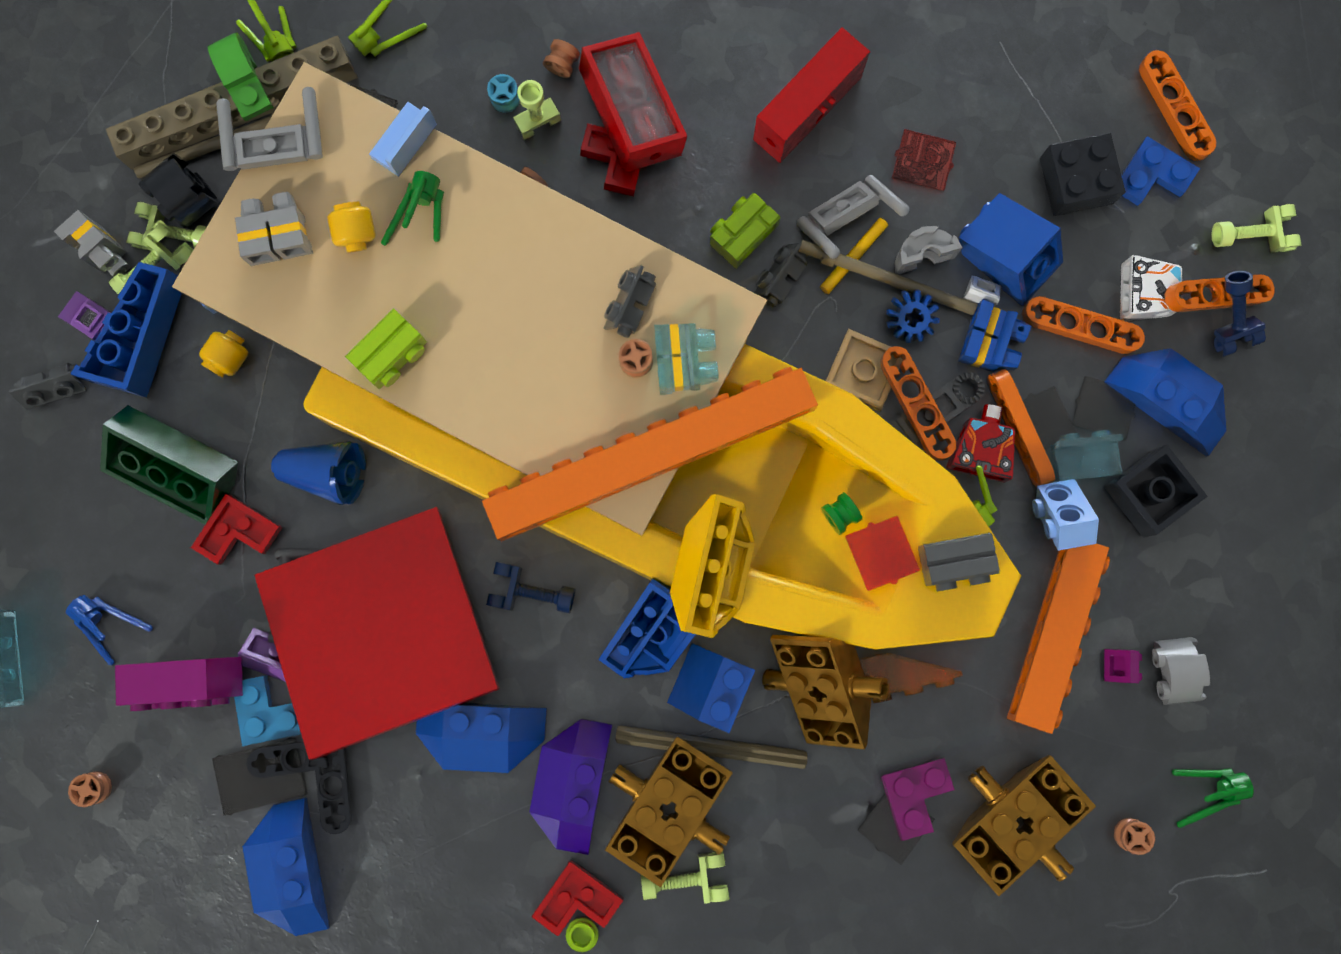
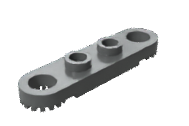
M965 372L933 393L932 397L946 423L980 400L985 391V384H983V380L978 375L972 372ZM963 381L972 382L976 388L975 395L972 397L962 395L961 391H959L960 383ZM922 409L917 413V420L923 426H930L934 422V416L931 411ZM906 414L890 424L915 445L920 443ZM937 426V427H936L935 429H933L931 432L925 433L926 437L930 436L932 433H934L935 431H937L940 427Z

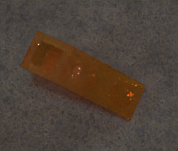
M881 653L859 659L865 677H885L888 679V697L885 700L872 698L873 703L889 701L892 699V693L904 691L905 696L924 692L923 686L935 683L936 688L955 684L954 678L963 676L962 671L892 653Z

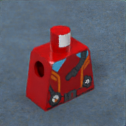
M985 404L981 420L970 418L964 423L956 441V450L950 456L946 469L978 476L976 467L980 465L986 479L1003 483L1012 480L1015 429L1000 424L1002 407Z

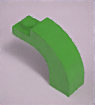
M237 32L207 46L210 58L224 87L228 90L241 117L245 121L274 108L254 70L257 65L244 40Z

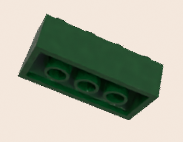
M129 405L103 424L100 471L206 525L224 495L230 494L235 485L238 461Z

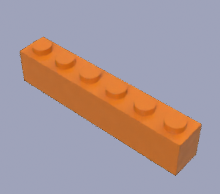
M1096 543L1058 551L1006 719L1053 734L1054 728L1057 729L1063 716V711L1060 710L1063 698L1069 695L1072 688V679H1069L1072 668L1078 665L1082 654V649L1079 648L1082 636H1085L1090 629L1091 618L1088 616L1091 606L1097 603L1100 596L1099 580L1109 567L1110 557L1107 556L1109 547Z

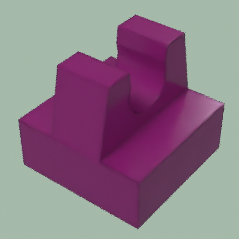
M1104 649V681L1139 684V681L1142 680V673H1139V661H1142V654L1136 650Z

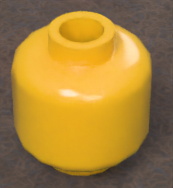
M360 201L334 205V211L327 216L333 244L338 247H346L347 253L366 250V243L375 238V229L370 209L361 206Z
M229 329L226 334L218 331L213 332L199 352V356L203 360L201 365L221 378L225 374L228 376L235 375L248 356L247 349L242 346L245 340Z

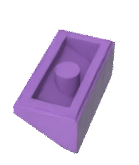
M253 628L238 652V657H242V666L286 682L275 644L268 642L269 633Z

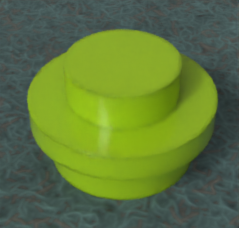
M576 918L567 927L566 941L577 952L591 950L598 941V928L589 918Z

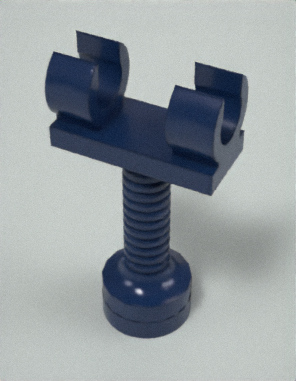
M1234 271L1225 276V291L1232 294L1233 323L1214 330V335L1216 336L1214 346L1217 352L1223 351V357L1236 352L1235 340L1244 337L1246 342L1252 340V347L1264 343L1266 340L1265 323L1255 316L1246 318V293L1253 289V275L1248 271Z
M496 562L493 574L511 578L507 597L489 593L486 605L513 611L516 596L519 595L554 603L557 606V611L571 613L575 598V588L562 586L561 590L555 592L545 588L530 587V585L527 586L526 584L519 583L522 573L521 567Z

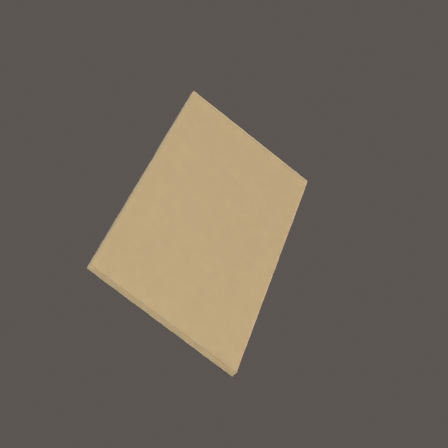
M306 62L302 64L265 129L298 124L306 126L302 90L305 87H312L316 92L323 158L241 169L172 285L177 291L523 474L529 475L539 472L540 476L552 472V466L558 462L571 459L573 463L585 458L583 453L594 447L603 446V449L616 445L615 440L625 434L634 432L635 436L648 432L647 426L654 422L665 419L669 423L679 419L678 414L685 409L697 406L698 410L710 406V400L717 397L767 303V299L436 129H433L398 177L374 161L369 153L400 111ZM416 171H425L437 176L441 181L438 189L444 191L441 203L439 242H435L433 239L434 202L431 201L429 206L417 204L408 228H403L402 222L407 211L406 208L388 244L382 245L381 240L406 194L408 184L412 183L414 173ZM289 192L293 196L297 208L305 216V229L307 238L311 242L313 254L285 260L280 256V261L250 266L240 257L235 218L241 217V201L252 198L259 199L263 203L265 212L274 210L272 199L274 194ZM360 201L361 206H365L371 211L375 238L366 243V250L347 253L346 247H338L333 244L327 216L334 211V205ZM642 265L644 268L641 275L644 271L655 275L654 282L656 287L647 306H643L636 301L634 303V307L644 311L634 334L631 333L630 337L626 338L617 333L618 327L609 330L603 329L607 321L604 318L606 309L613 300L616 301L621 290L618 288L621 276L626 270ZM394 308L424 337L427 343L423 346L425 348L423 355L414 363L408 361L399 370L401 375L394 384L389 387L384 385L379 390L345 356ZM670 324H678L683 391H675ZM631 339L645 341L652 350V368L642 377L634 378L628 376L620 367V348ZM678 468L586 507L643 536Z

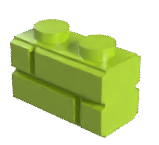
M752 193L748 199L744 196L741 197L731 209L733 214L726 221L723 218L719 219L710 230L712 234L710 236L711 247L736 269L779 226V214L770 206H767L756 193Z
M393 308L345 357L380 390L384 385L389 387L398 380L401 375L399 370L408 361L414 363L423 355L425 351L423 346L427 341Z

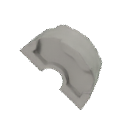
M938 226L921 227L913 231L899 249L894 263L895 274L898 275L916 270L917 263H921L923 258L930 259L933 264L955 259L963 247L955 235L952 237L946 231L938 229Z
M1193 637L1154 641L1152 661L1156 668H1161L1162 680L1157 682L1156 687L1163 705L1198 702L1207 698L1203 693V686H1210L1209 666L1206 655H1198L1195 647L1198 641Z

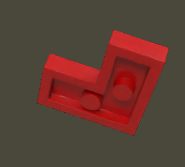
M587 123L580 156L609 163L604 190L634 197L640 168L624 172L605 127Z
M225 494L191 548L212 562L222 565L238 539L259 553L266 554L283 527L233 496Z
M570 860L533 913L532 918L556 936H559L578 909L605 928L624 898L573 860Z

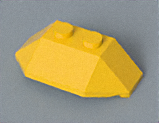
M712 494L685 526L670 589L671 599L681 631L714 638L718 630L726 625L740 610L755 545L750 523L745 515L746 509L743 502Z

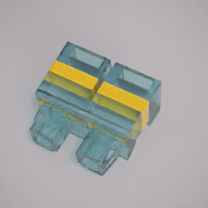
M695 323L654 325L660 395L673 394L675 391L683 390L698 391L700 390V385L710 384L719 380L717 361L699 362L698 352L716 350L715 330L696 329Z

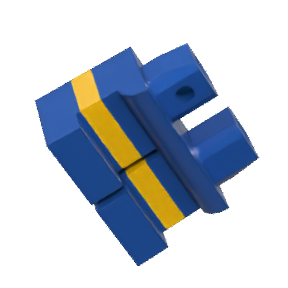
M982 299L972 316L958 362L992 372L998 368L1014 371L1019 366L1022 353L1007 348L1011 339L1024 343L1029 335L1031 325L1017 319L1018 312L1001 310L994 307V303Z

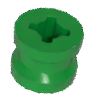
M844 492L837 496V501L833 504H826L821 507L825 518L839 535L846 531L849 524H857L863 520L857 506Z

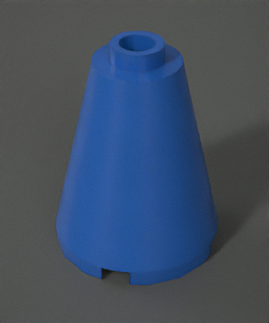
M350 441L283 449L273 457L271 462V470L278 481L339 505L353 504L359 497L364 485V480H359L360 469L366 470L364 451L358 443Z

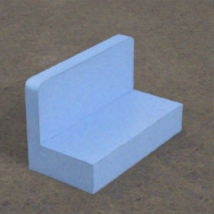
M407 102L369 153L370 157L399 177L437 125L431 111L425 106L420 110Z

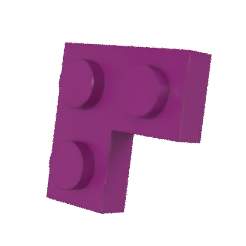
M945 758L882 775L881 779L900 841L934 832L924 799L955 790Z

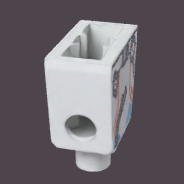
M1132 255L1121 264L1120 320L1133 321L1162 318L1175 314L1176 312L1169 309L1166 305L1165 292L1169 286L1182 282V267L1137 255ZM1190 293L1184 295L1179 294L1180 299L1183 298L1187 300L1191 298Z

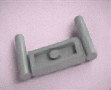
M305 87L302 90L306 126L298 124L234 133V135L230 102L224 98L217 100L216 106L223 170L235 171L237 168L243 170L323 158L315 90L312 87Z
M869 175L865 178L864 183L861 181L857 182L811 210L808 217H800L797 220V226L831 259H835L840 255V249L827 236L879 205L878 201L880 199L900 216H906L910 209L905 202L877 178Z

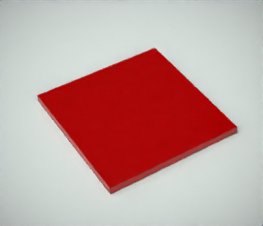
M437 507L254 575L309 760L320 758L500 689L440 510Z

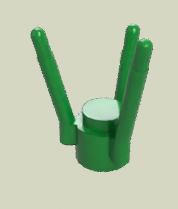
M416 171L414 173L412 183L408 184L406 194L381 240L382 245L388 244L406 208L407 211L402 222L403 228H408L417 204L429 206L431 201L434 202L433 239L435 242H439L441 203L444 191L438 189L441 181L437 176L425 171Z
M1231 768L1223 770H1172V774L1175 776L1221 778L1217 782L1218 792L1205 796L1204 800L1205 802L1223 799V801L1178 821L1177 827L1179 828L1192 824L1229 806L1238 805L1241 800L1252 798L1254 795L1253 784L1249 776L1244 772L1234 774Z

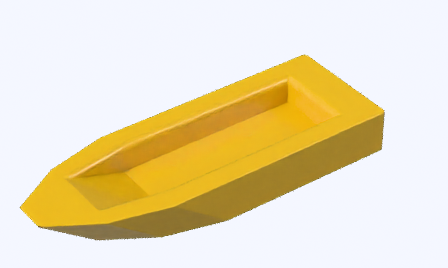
M744 344L717 396L729 393V396L732 397L741 393V387L750 382L760 380L761 384L774 379L772 375L781 369L791 367L794 371L798 368ZM321 367L304 400L305 411L329 426L483 500L489 498L488 492L498 487L507 485L508 489L521 485L520 479L527 476ZM805 371L803 372L818 403L815 411L679 467L643 536L588 507H583L539 526L649 580L654 579L661 585L671 589L686 524L712 494L743 502L746 509L745 515L750 523L755 545L741 607L733 618L748 624L811 637L834 638L844 641L846 644L874 650L994 637L1022 576L954 475L852 393ZM844 492L857 506L863 520L857 524H849L846 531L839 535L825 518L821 507L826 504H833L837 501V496ZM985 533L993 535L995 554L997 555L1000 572L999 574L990 575L991 582L970 586L969 579L956 581L957 588L938 592L935 585H925L918 546Z

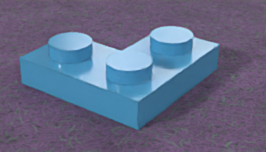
M268 675L242 680L243 696L234 697L242 746L301 735L292 703L272 706Z

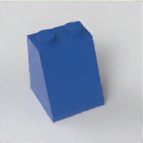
M1001 193L983 206L979 216L971 224H967L958 237L963 247L961 249L962 255L994 283L1000 285L1003 291L1022 306L1028 302L1063 263L1061 228Z
M692 643L667 703L701 722L730 733L755 670Z

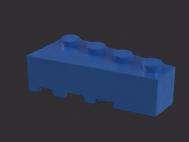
M138 262L118 295L120 301L114 311L108 312L102 321L104 324L103 329L95 341L91 340L85 349L87 355L80 366L75 365L71 375L95 384L147 398L182 294L172 287L178 275L165 268Z

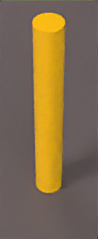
M878 218L846 256L859 260L888 227V223L884 219ZM837 266L820 285V289L824 293L830 294L850 270Z

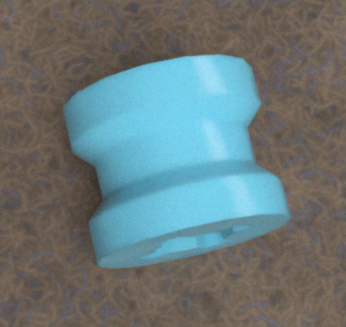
M499 74L491 78L488 82L487 92L495 110L508 113L515 110L520 104L517 94L518 87L514 78L506 74Z

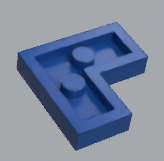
M1147 136L1121 174L1126 191L1122 197L1138 206L1142 203L1155 182L1181 197L1200 168Z

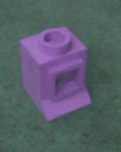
M76 291L58 317L91 339L96 340L104 327L102 321L107 313L111 312Z

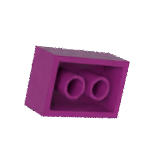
M242 657L115 665L116 706L130 705V711H144L159 708L175 709L230 704V697L243 696Z

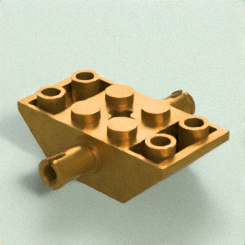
M772 635L770 641L781 671L765 670L762 684L765 685L764 689L789 692L806 743L865 750L868 743L871 699L885 700L888 697V679L885 677L873 678L864 676L855 645L846 644L844 641L834 638Z
M678 736L662 756L648 779L642 780L619 764L615 770L616 774L613 773L608 782L632 796L633 803L609 841L605 851L659 887L665 882L690 840L697 839L715 851L716 854H721L724 850L723 845H727L730 836L707 823L705 816L731 777L732 771ZM671 802H674L677 813L674 815L669 814L668 816L664 815L661 805H669Z
M1047 755L1019 771L1002 787L984 766H980L975 770L983 781L977 775L971 773L968 781L977 788L987 801L968 817L952 845L996 895L1000 896L1038 860H1041L1057 881L1060 882L1066 879L1067 876L1063 871L1071 874L1074 867L1055 848V844L1096 807L1089 797L1051 755ZM1019 817L1024 819V824L1020 829L1016 821Z

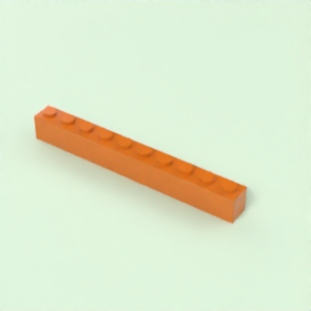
M791 367L781 369L772 375L774 379L761 384L760 380H755L741 387L742 392L732 397L729 396V393L721 394L711 399V405L700 410H698L697 406L690 407L678 414L679 419L667 423L665 419L659 420L647 426L648 432L635 436L634 432L625 434L615 440L616 445L607 449H603V446L594 447L583 453L585 458L572 463L571 459L563 460L552 466L553 471L540 476L539 472H535L521 478V485L508 489L507 485L488 492L489 498L482 500L497 540L505 541L815 411L818 403L802 367L794 371Z

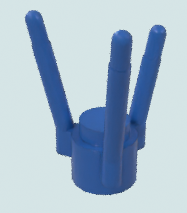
M81 595L69 604L66 614L74 620V624L85 634L110 666L114 665V660L100 641L105 640V635L96 626L102 618L101 609L150 632L153 630L151 625L106 604L98 596L91 600L86 595Z

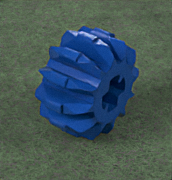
M919 289L914 290L912 299H910L909 293L904 290L901 292L903 302H900L895 297L891 299V302L897 306V309H886L885 313L887 315L895 317L889 320L886 325L888 328L897 327L893 333L896 338L901 337L905 332L904 341L906 343L912 341L913 334H915L919 342L924 341L922 331L925 330L930 335H933L935 332L928 326L929 323L937 324L940 322L938 317L930 316V314L939 310V306L937 304L928 306L932 300V296L929 294L920 300L921 291ZM913 308H917L915 312L920 315L919 319H914L912 324H908L910 321L905 317L906 313H912Z

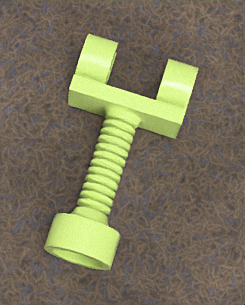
M527 80L520 84L517 91L520 104L528 110L513 118L517 129L522 134L523 140L534 136V129L548 122L552 126L560 122L561 118L551 97L544 101L543 88L537 81Z
M137 202L134 214H139L140 218L148 220L146 231L157 221L162 220L164 222L165 217L158 210L157 205ZM167 225L170 228L165 237L193 242L195 248L207 226L199 225L195 230ZM129 232L126 243L138 249L153 250L142 240L143 234Z
M1295 205L1272 206L1264 212L1266 224L1234 227L1230 221L1216 222L1212 228V242L1215 247L1232 246L1235 239L1268 236L1271 253L1296 250V247L1302 246L1300 235L1284 236L1282 222L1291 220V217L1296 216Z
M159 220L143 234L142 240L153 250L140 262L155 266L161 259H164L175 270H178L188 260L194 249L184 242L171 253L159 242L168 234L170 227L162 220ZM135 267L126 275L117 273L109 281L110 286L117 294L121 292Z
M723 851L720 855L716 854V852L698 854L699 872L690 873V875L688 873L687 875H674V877L668 876L661 887L641 875L643 900L657 898V893L661 889L670 890L671 888H684V886L686 888L687 886H697V884L702 887L704 904L730 900L727 885L708 887L706 869L726 866Z

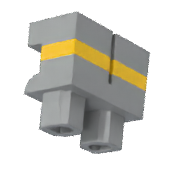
M289 192L274 194L272 196L274 210L265 212L263 203L259 199L252 198L241 201V217L235 218L240 257L250 266L280 261V256L285 260L313 254L311 242L307 238L305 229V216L297 208L295 200Z
M79 210L54 230L64 242L78 250V256L81 260L103 273L108 271L114 277L117 273L124 274L131 267L122 258L126 251L100 224Z

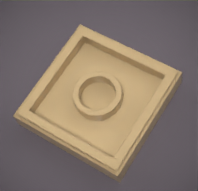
M848 328L825 381L852 393L867 406L881 411L891 386L881 369L880 361L885 351L891 346ZM891 355L888 365L890 367L895 365L899 370L903 359L901 357L895 358Z

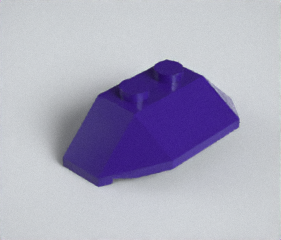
M580 719L541 748L529 812L556 849L589 855L613 724Z

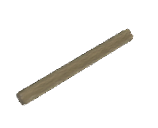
M622 725L618 726L616 730L615 740L618 744L667 750L678 736L707 756L800 769L806 768L808 755L804 750Z

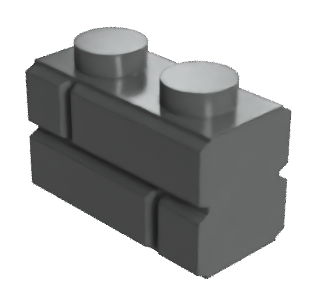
M991 533L918 546L925 585H935L937 592L957 588L956 581L969 579L970 586L991 582L990 575L999 574L1000 572Z

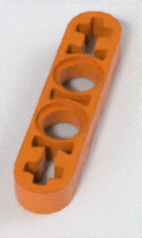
M1160 50L1151 51L1139 66L1140 75L1184 154L1193 161L1204 160L1216 148V138L1169 55ZM1150 64H1159L1161 68L1159 70L1157 68L1151 69ZM1171 86L1175 88L1177 98H1166L1163 94V87ZM1178 113H1188L1192 118V124L1189 126L1182 125L1178 121ZM1195 128L1198 130L1195 134L1193 132L1190 136L1187 135ZM1196 142H1203L1205 147L1203 149L1201 147L1196 149L1194 144Z
M1262 274L1253 275V287L1259 288V292L1246 293V306L1261 304L1273 298L1275 287L1273 281L1268 276ZM1225 277L1186 280L1169 286L1165 292L1166 305L1174 312L1232 307V298L1225 291ZM1204 287L1209 288L1211 291V302L1204 298ZM1190 293V299H1180L1179 294L1184 295Z
M1038 296L1032 298L1025 304L1022 310L1023 320L1032 327L1121 354L1133 353L1142 347L1145 342L1143 330L1133 323L1046 297ZM1039 305L1041 306L1040 310L1042 313L1050 315L1054 309L1057 312L1053 318L1048 315H1042L1037 319L1035 318V312L1031 311V309ZM1063 313H1069L1074 316L1076 320L1074 328L1067 329L1062 326L1060 317ZM1093 322H1099L1104 325L1106 329L1104 337L1097 338L1091 333L1090 326ZM1128 332L1131 333L1130 338L1135 340V342L1128 346L1126 345V339L1118 336L1112 339V342L1110 341L1113 334L1123 336Z
M898 346L890 347L881 358V369L926 454L936 461L946 460L956 450V440L908 351ZM891 355L895 358L901 357L903 359L900 364L903 374L907 370L911 374L905 375L899 381H896L895 377H898L900 372L895 365L891 367L888 365ZM908 381L916 383L919 388L918 396L914 398L906 397L902 392V385ZM927 409L932 412L934 416L932 425L923 426L918 422L917 413L919 410ZM937 426L941 429L935 433L940 442L946 440L948 446L944 449L945 454L941 450L935 451L933 449V446L936 444L933 434L928 438L925 433L931 432Z
M1002 369L988 375V386L997 406L1003 408L1002 418L1006 426L1015 429V447L1030 480L1036 487L1054 482L1055 473L1010 373L1006 369Z

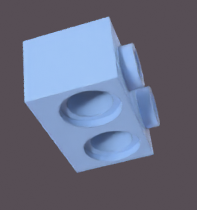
M1075 479L1037 486L1036 499L1032 501L1033 512L1036 518L1041 519L1046 537L1052 539L1058 551L1097 543L1099 519Z

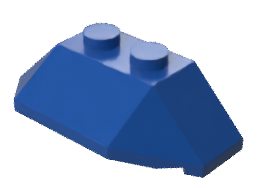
M1171 348L1122 357L1103 382L1206 457L1211 454L1227 431L1223 385Z
M652 579L598 660L623 678H630L634 675L669 672L696 634L680 630L670 590Z
M462 703L417 720L416 735L443 770L509 773L545 741L547 708Z
M307 797L274 804L242 846L253 912L295 936L329 929Z

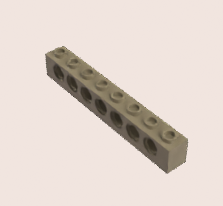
M337 35L255 68L254 70L274 108L248 121L241 117L228 90L220 82L106 128V132L116 157L132 170L138 165L219 135L216 102L221 98L227 99L230 102L233 128L275 111L304 62L344 83L358 77L350 57Z

